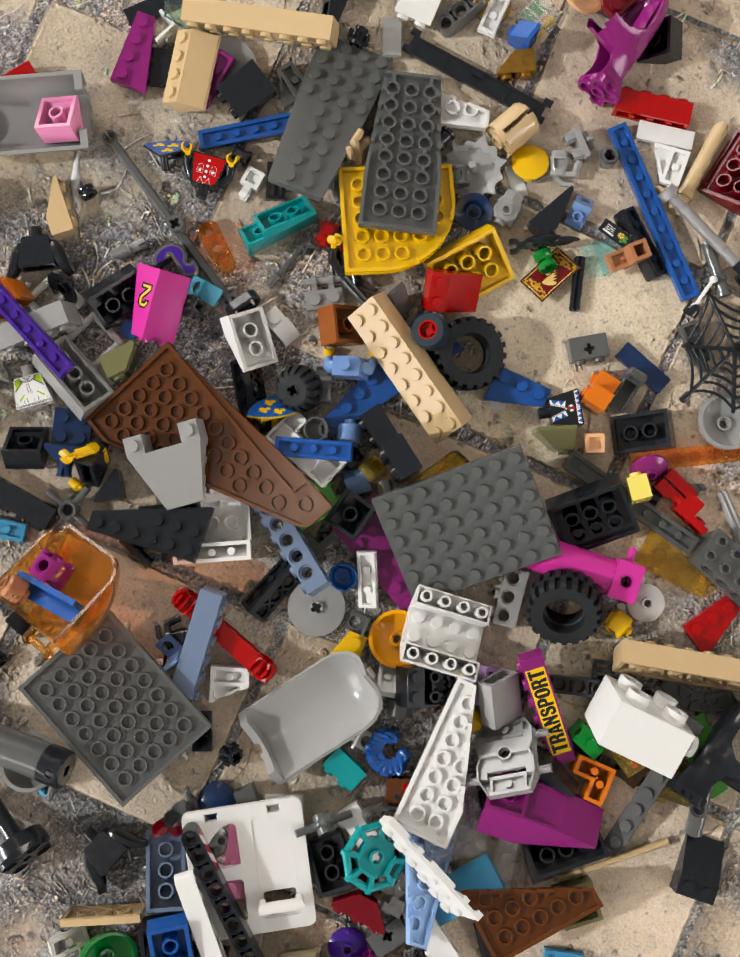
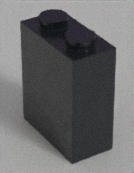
M253 59L216 87L219 100L223 104L227 103L230 107L228 111L234 119L238 118L241 122L276 95V89Z

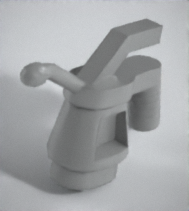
M554 150L552 151V156H550V173L539 179L532 180V182H541L552 177L560 187L569 188L571 185H574V182H563L560 178H578L583 162L576 160L572 172L567 171L570 162L569 152Z

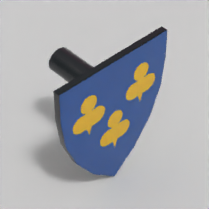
M183 141L153 142L143 144V147L161 157L162 171H168L169 160L181 157V143ZM185 141V147L188 148L190 142Z

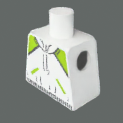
M31 364L21 366L23 377L14 379L16 409L20 412H25L57 403L55 395L44 377L39 372L34 373Z

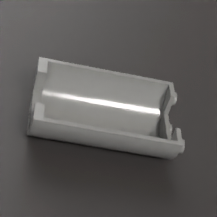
M81 69L0 76V156L83 150L93 147V143H90V140H94L90 95L84 88V86H87ZM77 95L83 128L79 129L80 140L44 144L34 129L42 98Z

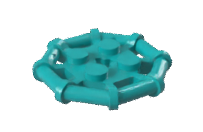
M379 821L362 826L357 825L346 846L340 852L343 857L345 881L363 890L366 895H371L372 892L388 887L393 888L405 867V855L399 851V856L396 857L394 854L393 839L388 841L384 838L383 826ZM378 830L377 835L375 836H367L365 834L371 831ZM359 838L363 840L357 851H353L354 846ZM377 852H379V853H378V856H379L378 861H377V860L372 861V859H373L372 856H373L374 854H376ZM351 857L355 858V863L357 864V868L352 870ZM395 863H397L396 867L394 868L393 872H392L391 875H390V874H389L390 871L392 870V868H393V866L395 865ZM361 873L368 877L366 882L358 878ZM382 876L385 878V880L375 883V879H378L377 877Z

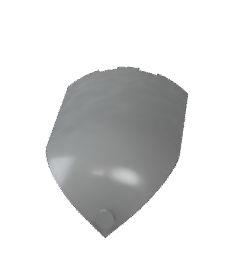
M339 651L329 654L238 713L240 726L251 738L254 745L257 743L260 745L263 751L260 755L265 763L268 775L279 786L367 730L380 715L383 700L380 689L374 679L376 675L371 667H366L357 654L350 651Z

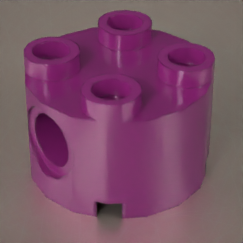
M43 548L28 570L43 583L46 582L50 587L62 591L77 567L63 561L64 558L59 554L52 553L50 550Z

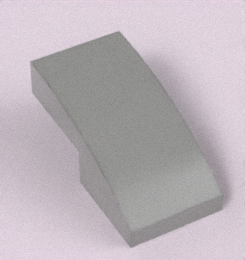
M383 18L382 57L401 58L402 19Z
M313 363V370L321 378L320 382L323 385V393L317 404L331 405L332 373H326L323 370V364Z

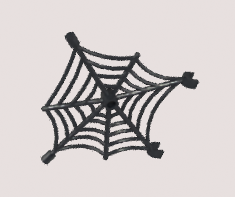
M708 283L701 286L703 290L708 285ZM709 288L705 294L707 299L698 322L686 342L682 344V348L685 349L690 362L691 383L690 390L682 394L679 400L685 403L691 398L692 393L697 392L714 394L723 399L731 408V413L734 414L735 410L740 409V405L736 406V399L740 398V395L736 396V388H740V385H736V378H740V375H737V369L740 368V365H737V358L740 361V336L730 334L727 327L735 330H740V327L725 323L722 315L740 323V320L724 313L717 307L716 302L739 314L740 310L718 300L711 294L712 290ZM710 300L712 309L705 327L696 342L688 344L700 325ZM715 311L719 319L718 325L705 345H698ZM721 325L724 330L721 339L716 346H708ZM725 335L731 345L729 347L720 346ZM688 348L693 351L699 367L700 381L695 385L694 366ZM695 349L699 350L704 360L707 371L704 377L700 359ZM702 349L707 350L712 358L714 367L709 370L707 359ZM711 350H718L721 360L716 363ZM722 351H727V355L725 357ZM730 357H733L732 364L727 362ZM723 363L729 365L732 368V371L721 365ZM718 368L726 370L732 375V382L724 376L714 374V372ZM710 376L721 378L732 386V393L724 385L706 380ZM702 384L717 385L730 395L731 403L717 392L696 389Z

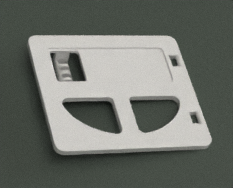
M294 795L189 811L183 814L181 820L182 830L187 823L194 822L198 824L208 844L222 827L228 824L235 825L241 862L235 865L222 866L220 869L226 881L241 879L244 882L248 911L246 921L253 935L314 924L316 912L306 835L297 838L294 831L304 827L302 804L299 797ZM278 804L279 809L267 811V805ZM217 813V819L205 821L204 815ZM193 833L186 834L188 837L195 836V834ZM201 850L195 851L199 855L204 853ZM186 853L188 870L194 867ZM211 868L204 869L206 872L212 871ZM201 883L220 939H229ZM296 888L295 898L266 902L264 899V892ZM233 919L230 922L235 923L237 920Z

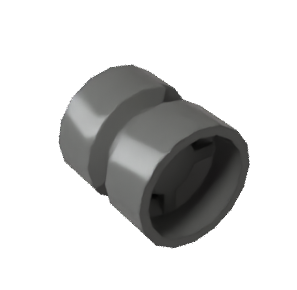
M321 417L309 418L303 427L304 435L307 439L326 440L330 434L329 425Z

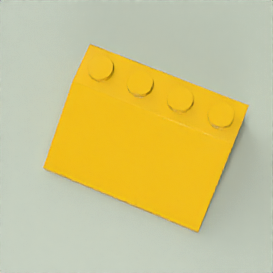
M485 224L442 247L430 258L422 262L426 272L427 267L482 274L483 278L479 297L515 278L497 232L489 224Z

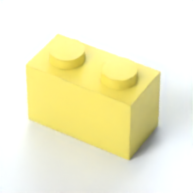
M641 471L629 474L625 484L631 505L651 500L653 495L647 474H641Z

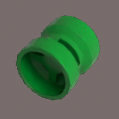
M542 248L533 255L535 262L539 264L540 274H548L558 266L556 260L552 258L553 254L550 248Z

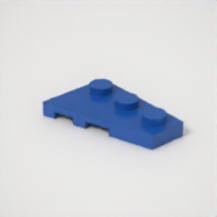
M504 368L499 371L501 375L490 384L483 401L543 408L551 389Z

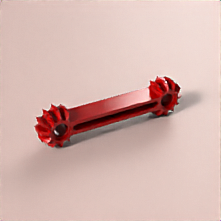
M181 586L174 593L171 602L179 612L191 619L198 594L188 587ZM222 619L220 628L216 629L215 636H217L216 642L240 662L257 680L265 683L272 679L277 672V665L274 661L256 648L225 619Z

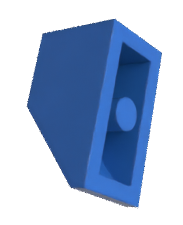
M520 20L516 26L512 25L507 35L509 38L507 44L514 49L531 48L536 42L541 24Z

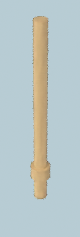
M666 837L621 852L619 856L617 854L612 855L606 861L559 876L558 880L561 882L573 877L575 879L582 877V874L670 845L669 840Z

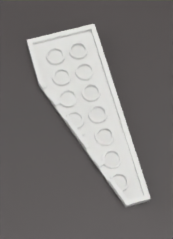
M458 677L394 814V818L406 831L444 849L447 848L463 813L476 685Z

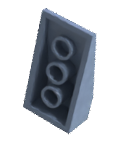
M152 830L146 831V839L149 840L146 846V914L184 912L174 882L175 874L188 870L186 851L181 843V836L173 837L166 833L155 838Z

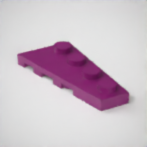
M137 11L110 78L112 83L147 95L149 66L152 58V44L154 43L157 21L154 16Z

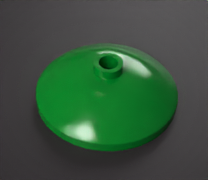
M109 930L93 937L84 946L79 957H137L138 951L130 935L119 930Z

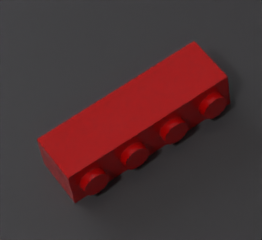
M625 86L621 89V99L618 104L613 105L611 116L638 122L644 120L686 130L690 124L694 103L689 102L687 99H673L668 95H655L650 91H637Z

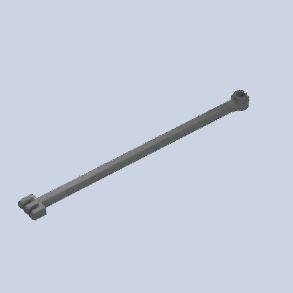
M106 130L109 137L114 138V141L108 142V136L103 133L102 140L105 145L112 148L163 219L167 221L169 216H173L120 145L117 134L113 130ZM178 223L177 225L174 224L173 227H174V228H175L176 226L179 227L180 224H179V223ZM186 232L181 236H177L209 281L223 290L221 296L223 299L219 302L225 309L227 303H230L239 296L235 291L231 293L228 291Z

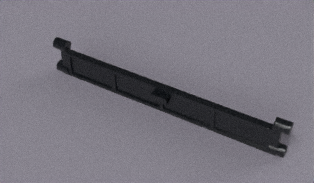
M413 27L411 34L414 37L409 45L404 43L402 51L508 108L518 102L525 104L530 108L527 114L534 112L538 123L542 125L545 117L541 115L546 106L551 109L554 101L546 97L542 103L425 41L420 38L422 31Z

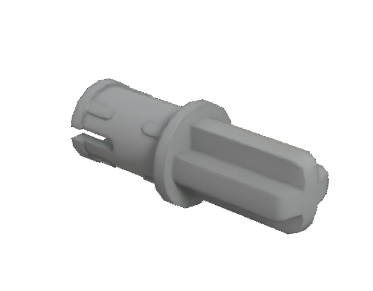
M141 237L130 243L125 242V245L111 250L109 253L113 261H118L129 255L132 257L134 253L147 249L148 246L144 243V238Z

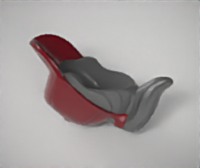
M189 787L184 789V800L176 802L171 810L164 814L163 818L154 823L152 834L155 838L166 833L173 837L182 835L181 820L183 814L195 811L199 807L198 800L190 792Z

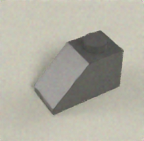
M401 282L387 296L403 319L406 320L409 317L408 312L412 305L405 284Z

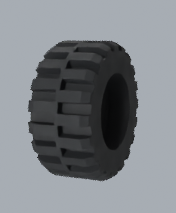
M469 316L449 322L450 335L447 343L441 349L432 351V355H430L441 375L444 376L449 385L455 388V390L472 391L483 389V387L492 384L493 380L501 375L499 371L504 369L505 363H503V359L507 358V353L503 352V347H506L505 341L501 342L500 337H502L500 331L496 332L494 330L496 326L492 323H486L487 320L483 318L477 319L474 316ZM463 336L475 338L483 349L482 364L473 372L461 371L455 365L452 358L453 345L456 340Z
M555 569V572H545L544 577L540 575L536 578L528 592L526 606L528 624L536 634H540L542 639L545 641L548 639L553 644L562 643V645H567V643H572L574 645L578 644L580 640L585 641L589 639V635L593 636L601 625L602 594L596 583L593 584V579L589 576L584 577V573L580 571L577 573L573 572V569H567V571ZM566 599L581 606V609L573 614H559L552 611L547 605L555 600Z

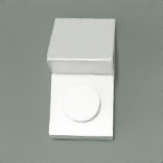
M276 306L265 314L268 327L286 347L301 335L291 321Z
M380 663L376 683L382 696L395 698L396 668H390Z
M79 926L65 932H56L47 943L51 957H64L85 946L90 939L86 926Z

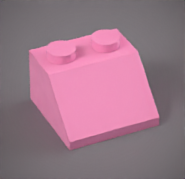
M78 96L42 98L34 129L44 144L79 141V129L83 128Z

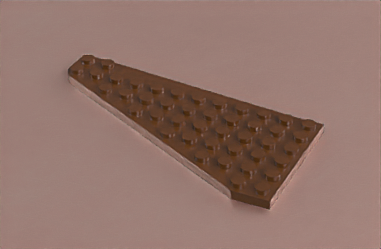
M167 342L85 419L104 443L122 451H125L122 439L139 434L150 435L153 451L182 443L177 423L194 418L203 419L208 436L205 487L298 527H308L315 524L334 507L325 495L196 371L170 342Z

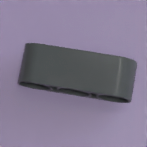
M474 0L457 1L438 18L437 22L441 35L446 38L454 36L485 9L486 0H480L478 3H473ZM466 11L464 15H458L459 12ZM447 23H450V24H451L450 27H448V28H443V26H444L445 24H447Z

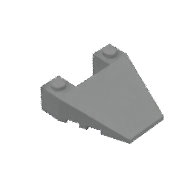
M194 418L177 423L182 443L153 451L150 435L139 434L122 439L127 459L167 510L205 500V463H207L206 445H208V436L203 419Z

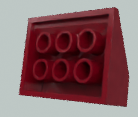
M736 128L697 191L733 214L740 216V129Z

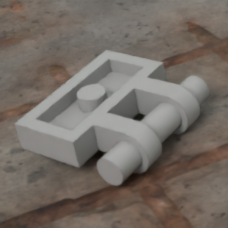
M327 274L324 277L316 278V276H310L309 279H303V286H311L312 291L304 292L307 312L317 311L318 308L330 304L344 305L342 287L334 288V283L341 282V277ZM328 284L329 289L317 290V285Z

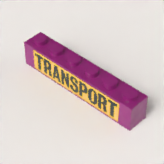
M537 648L517 654L519 661L516 662L519 674H524L525 679L522 680L525 691L529 690L530 697H527L530 708H535L536 714L533 717L536 726H541V729L548 728L549 736L540 737L542 744H547L548 748L545 750L549 751L561 765L576 761L541 649Z

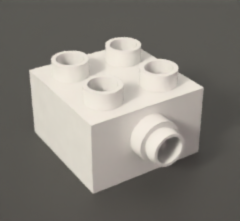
M621 673L617 680L606 674L584 713L597 743L672 779L684 756L692 757L698 748L699 739L686 724L689 716L676 707L678 701L669 694L657 690L652 697L641 691L643 684L637 679Z

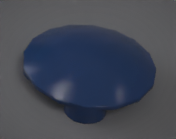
M211 781L200 791L198 798L200 810L236 804L237 802L233 795L235 790L225 782ZM217 813L205 815L209 819H217Z

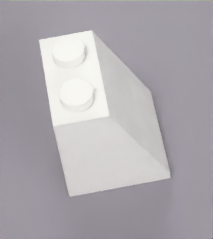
M398 0L393 12L398 13L396 17L405 21L410 18L415 21V25L424 28L425 25H431L441 0Z

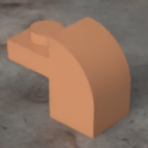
M642 238L603 257L610 274L648 259L652 256L646 238Z

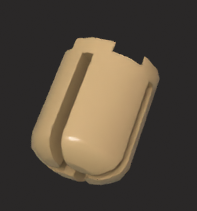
M520 102L514 103L484 129V134L487 132L491 139L489 145L497 147L498 155L503 153L509 158L537 134L539 130L538 119L534 112L527 114L530 108Z

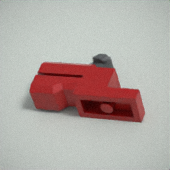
M673 468L668 469L666 474L661 479H658L651 488L661 495L662 499L668 498L674 504L670 509L697 535H704L708 530L704 526L706 523L700 517H695V515L705 505L697 496L700 491L707 490L706 486L703 483L690 484Z

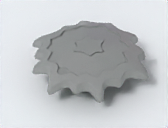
M485 134L478 141L472 142L467 140L463 145L452 141L453 150L446 154L447 160L441 164H452V167L458 164L468 165L467 175L468 181H470L469 187L462 189L454 188V192L458 193L460 198L468 193H479L482 195L489 193L495 195L496 184L503 180L500 171L501 167L507 162L506 159L497 156V147L488 145Z

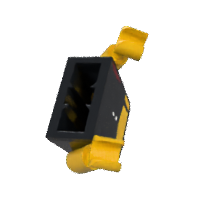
M101 438L98 443L88 441L84 447L75 449L72 453L66 449L59 451L60 460L64 464H70L76 458L74 463L80 481L76 477L68 481V484L74 491H80L84 484L86 486H100L111 461L108 452L109 444L104 443Z

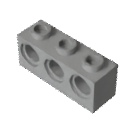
M517 569L498 577V580L501 582L499 588H496L493 599H496L494 607H492L490 622L515 629L530 572ZM514 572L517 574L518 579L515 583H510L508 576ZM507 591H510L513 595L512 600L509 602H505L503 599V595ZM506 610L508 617L503 621L499 620V612Z

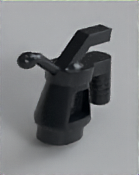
M178 614L164 621L165 635L170 634L183 646L188 628L182 627L174 631L171 630L172 625L182 621L181 616ZM155 625L156 638L160 640L163 638L160 625ZM169 641L163 643L167 646L168 650L174 648L173 644ZM164 655L163 658V666H165L167 662L166 655Z

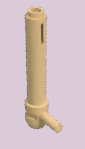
M720 121L713 126L681 186L678 187L679 190L676 193L687 204L692 201L694 191L728 132V125ZM656 185L655 190L658 194H660L661 191L664 189V187L660 185ZM669 203L668 210L675 215H680Z

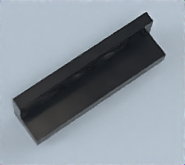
M237 359L231 361L230 367L239 412L260 433L269 432L272 429L271 420L265 422L266 428H260L258 419L247 417L249 409L256 404V399L260 401L267 398L261 367L255 369L254 372H243ZM253 380L258 384L257 391L252 388Z
M301 553L296 556V562L302 560L303 555ZM283 558L273 566L241 601L244 608L262 623L300 582L298 577L295 578L290 572L289 568L291 565L289 562H285ZM311 569L306 571L305 576L309 573ZM292 577L290 584L284 585V581ZM274 592H279V596L271 600V595ZM262 606H266V610L259 615L257 611Z

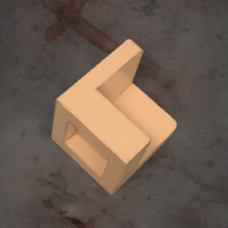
M605 433L584 434V450H582V454L605 453Z

